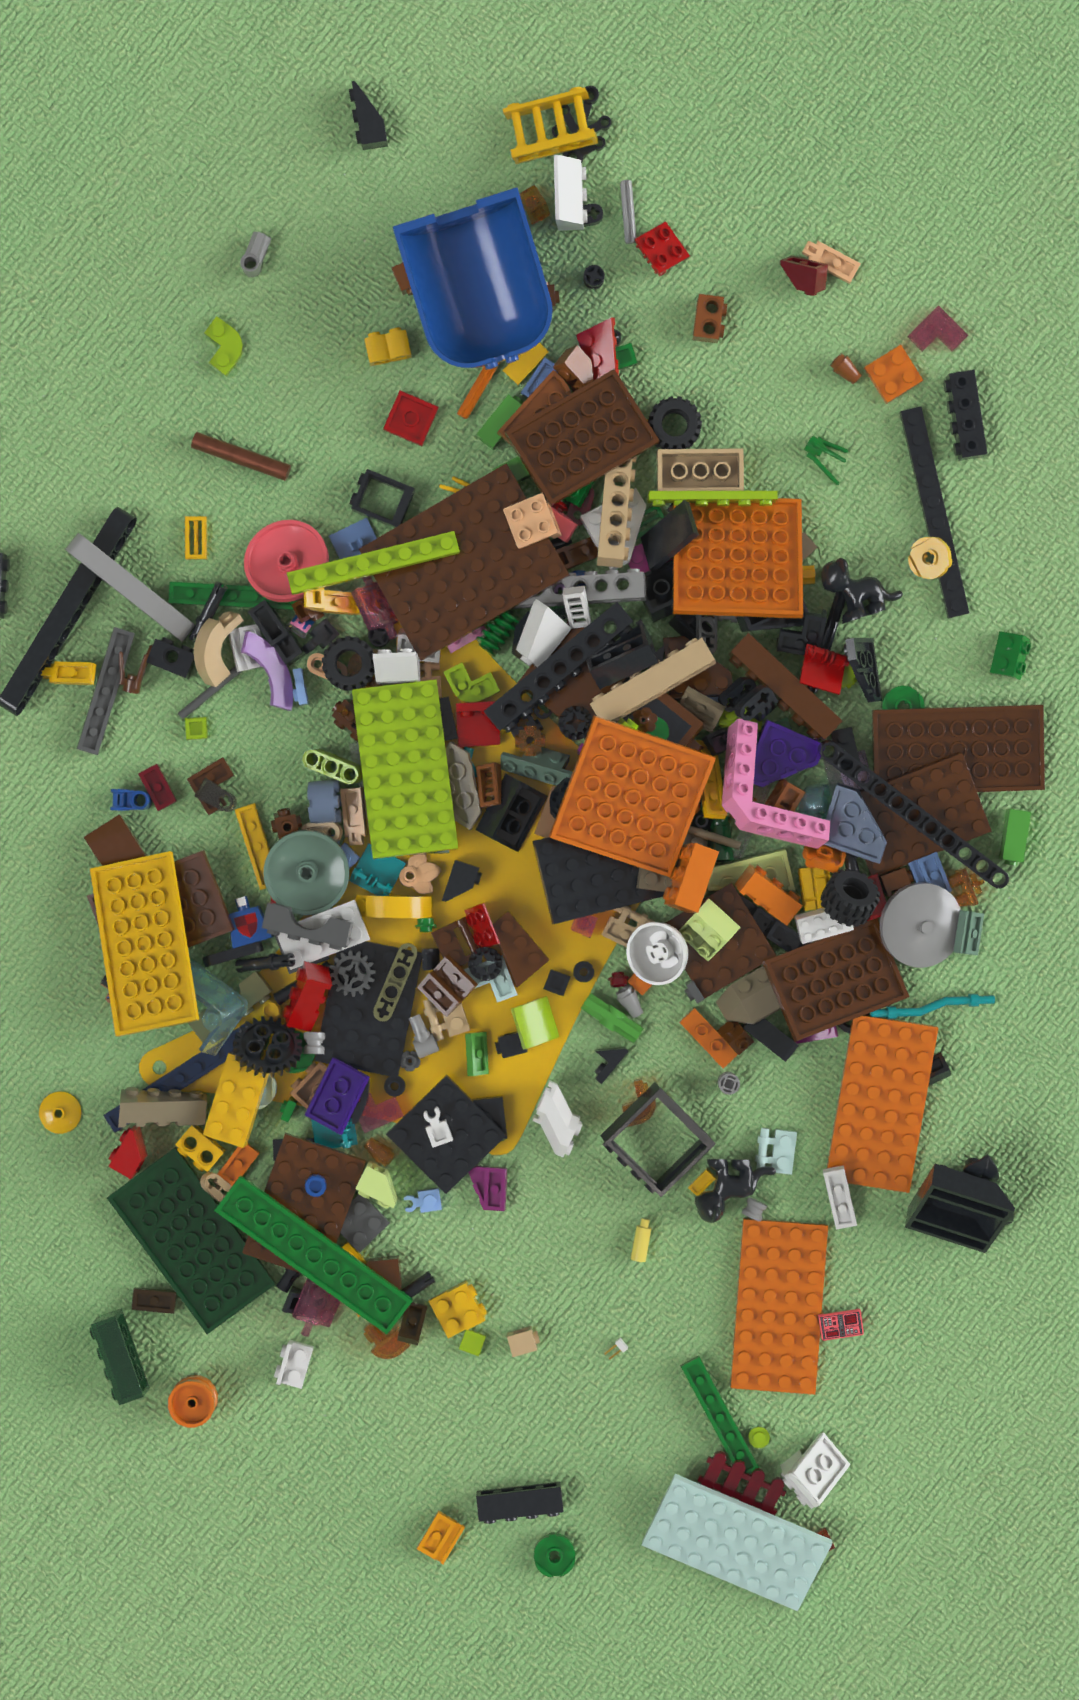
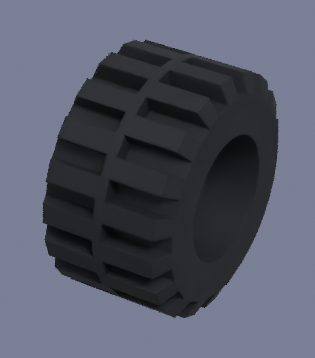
M671 396L666 400H660L659 404L653 407L648 423L659 439V443L655 445L658 449L659 447L662 449H687L693 446L694 442L698 439L702 426L701 414L696 410L695 404L692 405L690 400H683L680 396L677 398ZM668 414H679L686 420L687 429L684 434L670 436L663 430L662 421Z
M345 636L344 638H337L335 642L329 644L328 649H325L324 657H322V669L327 680L335 687L350 691L364 688L373 680L375 674L373 654L375 653L365 641L357 637ZM353 651L361 657V670L354 676H344L337 668L338 658L344 652Z
M838 870L837 873L835 872L831 876L820 897L822 901L821 906L825 908V913L829 914L832 920H837V923L841 925L842 923L849 927L851 925L854 927L860 924L863 925L868 921L880 900V892L877 891V885L873 884L874 881L871 878H867L866 874H861L857 870Z

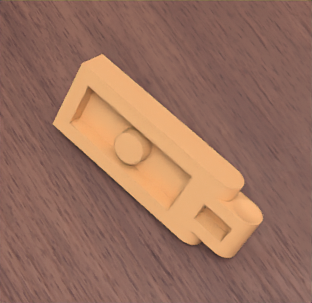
M808 241L802 251V254L809 257V260L828 264L827 272L848 284L851 283L861 264L819 241L816 244Z
M363 787L340 789L344 835L349 837L350 845H363V836H367Z

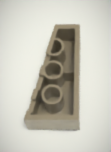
M127 1087L126 1089H121L118 1128L126 1127V1123H135L136 1127H145V1124L154 1122L158 1126L170 1125L171 1122H175L178 1126L205 1125L207 1094L196 1090L190 1093H183L177 1089L169 1090V1092L160 1091L156 1088L139 1090L136 1087Z

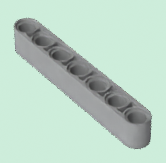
M77 533L65 550L181 642L186 639L195 627L194 623L81 534Z

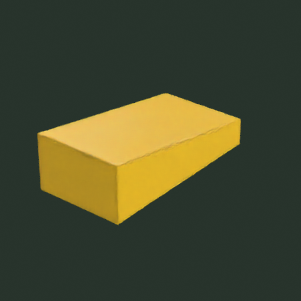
M706 1168L691 1183L688 1189L698 1196L716 1179V1176Z

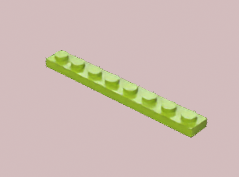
M452 531L287 572V577L292 595L459 554L460 550L455 532Z

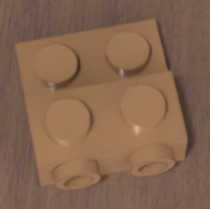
M313 1062L306 1069L308 1073L303 1080L299 1077L291 1085L293 1090L290 1094L306 1109H308L327 1070V1067L322 1062L318 1064Z

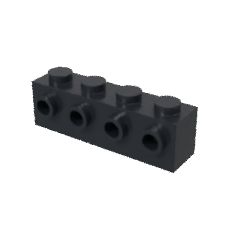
M975 369L949 373L943 384L945 393L949 395L947 411L948 414H952L953 422H950L951 434L955 435L956 443L953 444L954 455L958 456L959 461L985 457L987 455V447Z

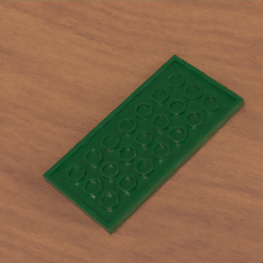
M177 1147L173 1148L107 1197L110 1204L206 1334H209L276 1284L258 1258L242 1253L246 1241L232 1223L214 1211L218 1203L201 1187L199 1177L183 1155L177 1151Z

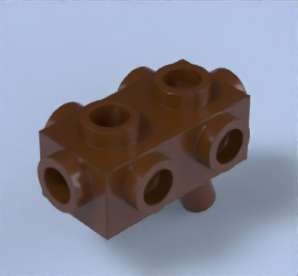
M346 699L343 702L338 701L332 709L334 713L331 716L335 718L333 723L342 730L345 727L352 732L350 737L358 742L353 700L351 699L350 702Z

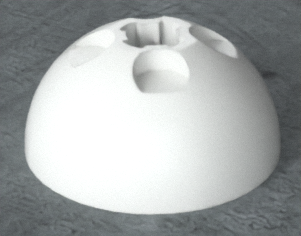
M662 922L646 923L638 927L631 934L627 943L626 954L629 966L635 975L646 983L652 985L671 983L682 974L688 961L687 943L682 934L669 924Z

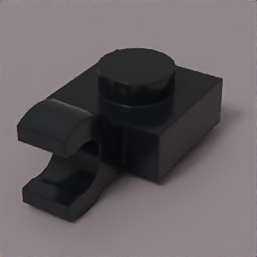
M325 618L309 632L312 639L301 649L306 654L314 650L318 645L323 649L339 633Z

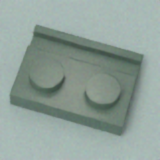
M959 911L953 952L978 955L984 919L983 913Z

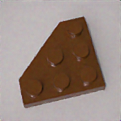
M685 636L663 638L665 659L668 658L667 654L673 650L678 649L680 651L686 647L685 644L690 640ZM716 661V664L671 689L669 696L676 701L681 700L689 686L707 697H718L732 684L731 672Z

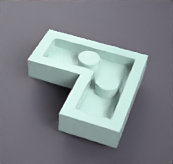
M501 955V972L490 981H481L471 974L469 968L464 969L478 984L475 988L490 983L497 1002L518 995L503 955ZM485 961L476 965V967H484L486 973H488V966L495 962Z

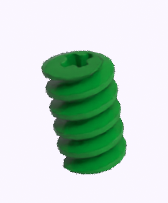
M507 612L493 620L495 624H486L489 631L484 629L481 631L484 638L476 637L479 646L493 657H496L493 652L494 649L501 650L498 643L506 644L503 637H511L508 630H515L514 622L519 623L517 619Z

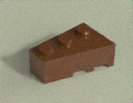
M509 911L493 923L500 947L516 987H518L545 965L549 958Z

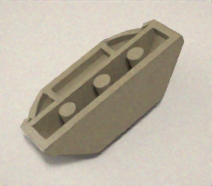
M764 966L732 983L716 1001L726 1021L755 1024L781 1009Z

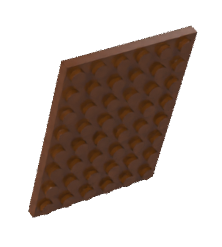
M507 463L359 549L361 554L452 531L455 532L460 550L459 554L373 575L421 661L570 576L549 537L521 549L517 547L503 510L527 498Z

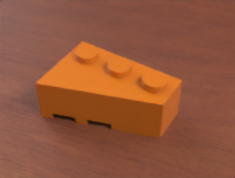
M750 864L735 883L738 891L743 895L746 894L758 906H762L768 913L785 925H788L803 906L799 901L801 897L792 890L789 893L782 888L784 885L776 878L769 879L766 876L767 872L759 865L754 867Z

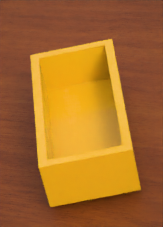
M232 1051L227 1055L203 1135L244 1148L248 1144L270 1073H267L265 1078H263L260 1072L254 1076V1070L247 1073V1066L240 1067V1061L235 1060L236 1054H233Z

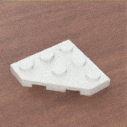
M634 488L633 502L629 501L628 508H632L631 521H627L626 528H630V539L625 541V547L629 548L628 561L623 560V565L631 560L646 510V504L636 488ZM613 502V504L616 506L622 505L621 502ZM602 505L580 516V520L597 549L599 545ZM612 521V522H611V524H613V525H615V526H618V525L621 524V523L618 522V521ZM614 540L609 542L611 545L619 544L617 541ZM609 567L610 570L618 569L617 567Z

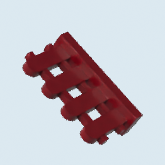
M722 1451L715 1452L713 1457L708 1456L706 1462L709 1463V1466L704 1476L699 1475L697 1479L700 1482L699 1484L711 1489L714 1488L722 1494L739 1499L741 1502L757 1507L774 1516L776 1515L777 1509L774 1507L780 1495L784 1497L786 1494L784 1481L781 1477H775L769 1483L764 1481L765 1473L760 1468L754 1469L752 1474L746 1473L745 1463L742 1460L734 1461L732 1466L726 1464V1455ZM722 1469L729 1472L723 1485L716 1482ZM741 1478L748 1481L743 1493L735 1491ZM760 1487L768 1489L762 1502L755 1499Z

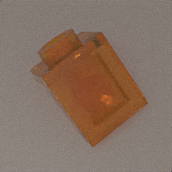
M535 185L519 193L531 224L542 221L550 215L546 201Z

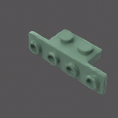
M533 744L528 746L523 757L506 752L501 754V770L555 786L564 778H571L573 773L572 771L565 770L569 763L570 755Z

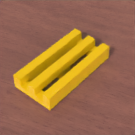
M185 516L186 560H207L206 516ZM190 521H194V555H190ZM199 521H202V554H199Z

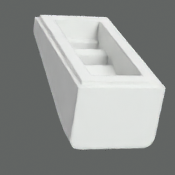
M585 586L563 588L562 595L570 627H587L591 623ZM574 598H580V599H581V600H577V601H570V599H574ZM582 605V607L572 608L571 606ZM581 611L584 612V614H576V615H573V613H572V612H581ZM585 618L586 620L574 622V619Z

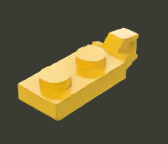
M54 661L51 667H45L42 670L41 676H44L43 679H49V682L54 684L94 685L96 664L92 662Z

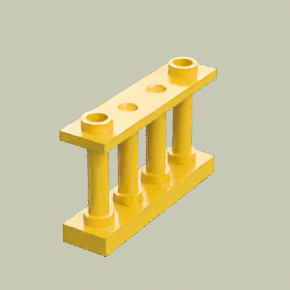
M574 87L565 93L522 104L512 103L502 109L506 119H512L517 146L510 150L515 164L598 144L594 129L587 127L582 100L589 99L585 87ZM574 103L579 126L577 133L569 134L566 131L562 105ZM553 108L558 136L557 138L547 139L541 111ZM533 113L538 140L536 143L528 145L525 143L520 116Z

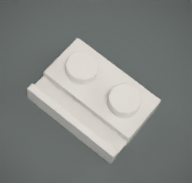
M256 624L236 628L228 634L237 672L261 667L250 656L241 653L245 632L249 631L262 637L260 629Z

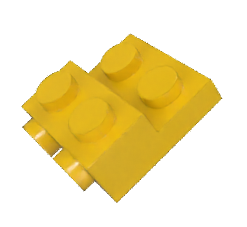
M466 1280L428 1301L448 1339L486 1320L485 1315L487 1311L482 1302L478 1304L475 1298L477 1292L472 1284L468 1285Z

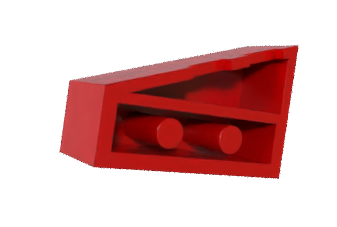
M304 961L302 968L297 970V983L290 990L289 999L291 1001L289 1006L286 1005L284 1008L283 1018H285L286 1026L311 1032L319 1015L318 1009L320 1004H324L326 997L323 996L326 989H331L332 982L329 967Z

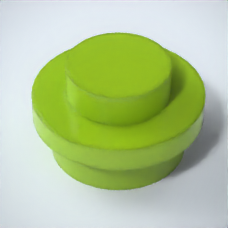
M758 1426L749 1432L748 1439L753 1447L763 1448L769 1443L770 1435L765 1428Z

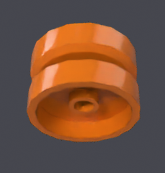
M190 1375L182 1378L175 1385L168 1398V1410L173 1420L177 1424L189 1428L205 1424L211 1418L218 1404V1393L215 1385L208 1378L201 1375Z

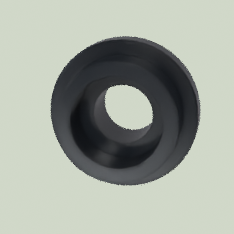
M581 961L574 966L573 975L579 982H588L594 976V968L589 962ZM582 968H586L588 970V974L586 976L580 975V970Z
M390 1076L384 1083V1089L390 1096H400L405 1090V1081L400 1076L398 1078ZM396 1082L399 1085V1088L397 1090H393L391 1088V1083Z

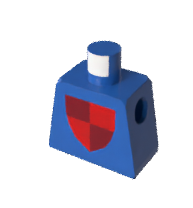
M247 896L235 899L238 912L229 914L235 929L231 931L233 948L274 937V935L267 933V929L262 928L265 915L260 906L250 908Z

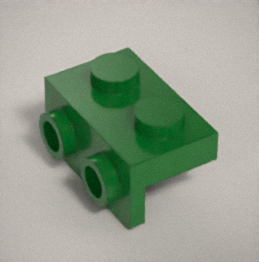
M999 631L990 673L1021 680L1026 670V655L1029 654L1031 649L1030 639L1024 635Z

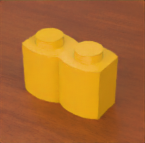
M401 327L392 328L387 334L372 332L368 334L367 338H364L370 366L412 358L406 330H401Z

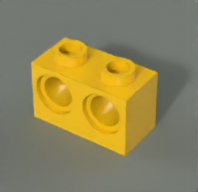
M191 1125L175 1144L178 1147L177 1151L184 1157L189 1156L194 1160V1166L200 1171L205 1170L208 1172L226 1152V1149L213 1138L204 1136V1130L198 1125ZM187 1137L196 1139V1147L187 1145ZM203 1151H210L213 1159L211 1161L204 1160L202 1156Z

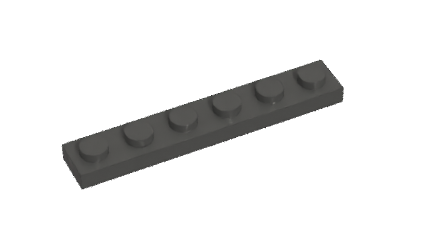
M113 627L76 748L78 750L95 755L99 753L119 687V652H123L125 668L135 633Z

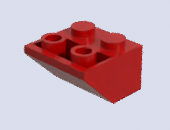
M136 1125L132 1128L128 1127L119 1139L122 1142L121 1145L114 1148L108 1158L111 1161L108 1167L129 1179H132L139 1172L148 1156L141 1128L136 1127Z

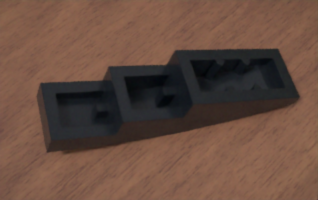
M740 895L767 939L787 952L812 943L802 944L797 932Z

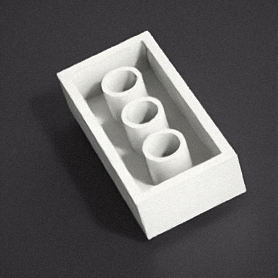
M825 908L794 916L802 944L854 930L853 925L849 927L843 923L842 925L837 923L838 921L835 919L832 920L830 915L825 913Z

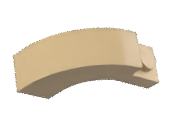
M228 611L223 613L219 620L209 618L198 632L194 645V662L198 674L207 685L217 687L231 674L222 660L221 647L227 635L244 621L238 613Z

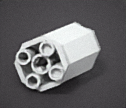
M549 1080L548 1086L551 1088H545L536 1109L538 1116L534 1115L532 1121L541 1125L556 1155L564 1157L566 1154L569 1156L574 1145L572 1138L574 1135L578 1136L582 1122L579 1121L580 1116L571 1112L558 1084Z

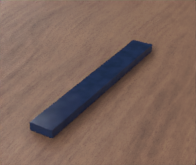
M239 1027L142 1090L156 1088L165 1092H169L172 1089L181 1091L226 1061L228 1053L233 1051V1039H235V1033L239 1032ZM120 1104L103 1115L114 1133L124 1128H118Z

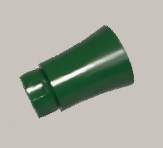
M726 816L725 819L710 818L708 831L732 839L730 817ZM708 840L707 847L719 851L716 862L735 861L733 848Z

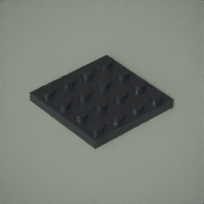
M447 1074L386 1133L445 1194L506 1137V1133ZM438 1107L440 1110L439 1120L446 1119L453 1141L433 1148L425 1129L426 1126L430 1125V1122L425 1120L424 1111L427 1110L428 1115L434 1117L436 1115L434 1108Z

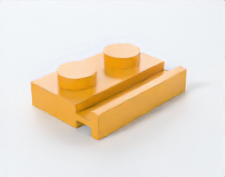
M438 1510L418 1544L417 1550L444 1564L465 1526Z

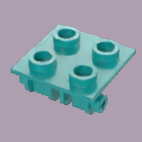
M368 843L349 881L377 896H389L406 863L396 857L373 859L371 844Z
M350 1118L342 1135L311 1119L315 1143L330 1148L343 1147V1149L350 1148L351 1145H358L355 1124H352V1118Z

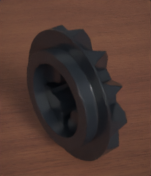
M573 705L562 712L558 725L565 737L571 740H580L587 736L593 719L589 711L584 707ZM574 714L578 720L585 721L578 724L577 732L573 725L567 724L573 721Z
M478 948L469 958V970L475 978L481 981H490L501 972L502 958L493 948ZM482 955L485 956L487 961L495 962L488 966V973H486L484 967H476V965L482 963Z

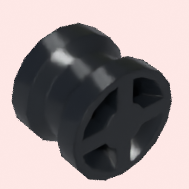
M598 265L588 266L583 276L585 286L593 290L599 289L604 283V270Z
M376 625L370 629L368 638L374 646L381 648L389 643L390 633L386 627Z

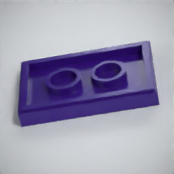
M332 1057L305 1116L342 1135L370 1077Z

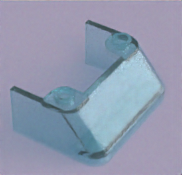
M190 959L196 999L208 1007L203 1015L202 1022L204 1027L210 1031V1034L198 1050L216 1056L246 1013L248 1002L241 994L199 962Z

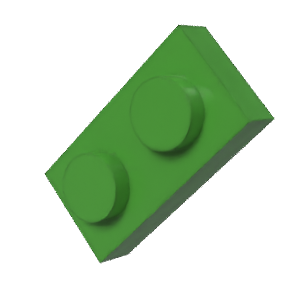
M487 1032L465 1033L467 1076L489 1074Z

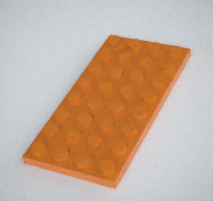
M863 1015L852 1020L827 1168L844 1165L849 1184L910 1193L938 1026L882 1017L877 1018L869 1015Z
M743 1218L731 1388L815 1395L820 1341L818 1315L822 1314L828 1236L827 1224L775 1220L757 1221Z

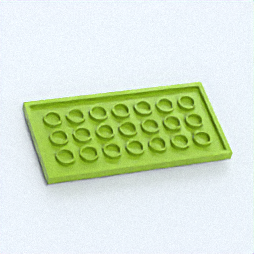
M437 679L353 689L352 697L373 859L458 849Z

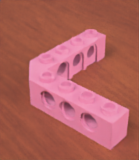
M738 718L728 727L722 807L727 813L730 812L736 820L735 824L739 830L818 849L829 841V820L752 802L758 723Z

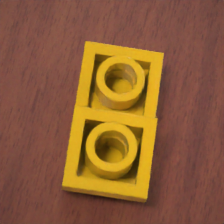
M538 343L528 352L519 355V360L509 363L503 371L519 385L549 351L541 343Z

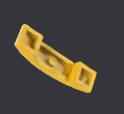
M323 587L304 592V608L333 614L376 615L380 614L379 593L324 590Z

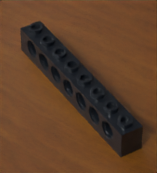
M616 602L484 711L485 715L501 734L505 731L506 733L511 732L517 726V721L521 718H528L534 712L532 710L538 704L540 706L545 704L550 699L549 695L554 691L559 692L567 685L566 681L568 679L579 676L583 672L582 668L587 665V657L605 644H613L623 631L628 633L632 630L634 621ZM609 624L616 626V630L613 633H607L604 629ZM591 638H597L600 640V643L596 647H590L588 641ZM576 651L583 653V657L579 661H574L571 658L572 654ZM559 665H564L566 672L561 675L556 674L555 668ZM541 679H548L550 681L549 686L546 688H540L538 683ZM526 692L533 694V698L529 702L522 701V695ZM509 706L516 707V713L512 716L505 714V710Z

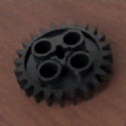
M262 1016L261 1021L253 1018L252 1024L246 1021L245 1027H239V1032L235 1033V1039H233V1054H236L235 1060L240 1061V1067L247 1066V1073L254 1070V1076L260 1072L263 1078L266 1077L267 1073H270V1076L274 1078L275 1073L283 1076V1070L289 1073L291 1067L295 1068L297 1061L300 1062L303 1049L302 1040L299 1039L300 1033H295V1028H288L286 1022L281 1024V1018L275 1022L272 1016H270L269 1021H266L264 1016ZM274 1033V1036L272 1037L271 1044H269L270 1037ZM267 1049L265 1058L261 1060L264 1054V1050Z

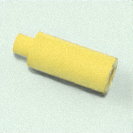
M641 1218L640 1225L636 1226L631 1260L646 1262L652 1229L649 1227V1219Z

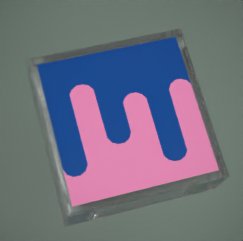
M295 614L286 628L305 639L316 622L309 619L301 623Z

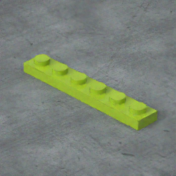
M649 491L648 503H653L655 507L666 506V503H674V506H678L683 500L695 503V506L699 507L708 506V503H717V506H729L730 503H738V506H751V503H759V506H772V503H775L778 499V491Z

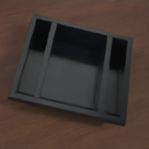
M935 1163L908 1206L905 1228L986 1253L1014 1213L1015 1207L997 1183Z

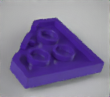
M766 720L756 743L753 784L764 787L772 782L818 765L821 758L818 752L820 742Z

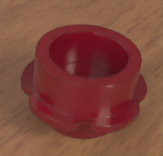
M614 972L612 977L608 978V981H610L611 987L627 986V979L629 977L624 976V972Z

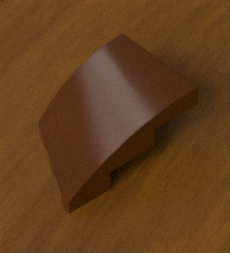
M120 814L84 836V839L102 866L148 856Z

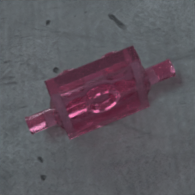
M371 576L363 577L365 586L357 588L351 593L368 631L385 628L390 640L398 637L393 625L399 623L381 588L377 582H373Z
M307 1278L292 1314L295 1319L305 1322L301 1334L309 1337L313 1325L330 1327L340 1301Z

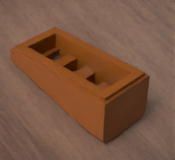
M493 762L476 766L480 808L500 805L501 764ZM493 780L492 784L487 785V781ZM493 788L494 791L486 793V789ZM494 796L495 800L486 801V797Z

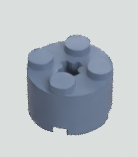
M338 780L308 782L307 797L310 805L308 812L311 823L342 822L341 809L339 810V807L342 805L341 794H338L340 792V782Z

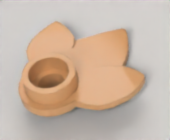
M426 854L413 855L409 858L407 867L401 870L399 880L405 887H413L417 893L428 894L433 892L431 881L438 877L441 868L436 864L426 863ZM412 873L414 878L409 880L406 878V875Z

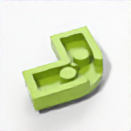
M216 316L204 332L206 336L220 345V348L209 361V364L227 377L242 356L243 344L238 332Z
M463 663L443 672L454 694L464 702H480L500 692L491 672L474 681H471Z

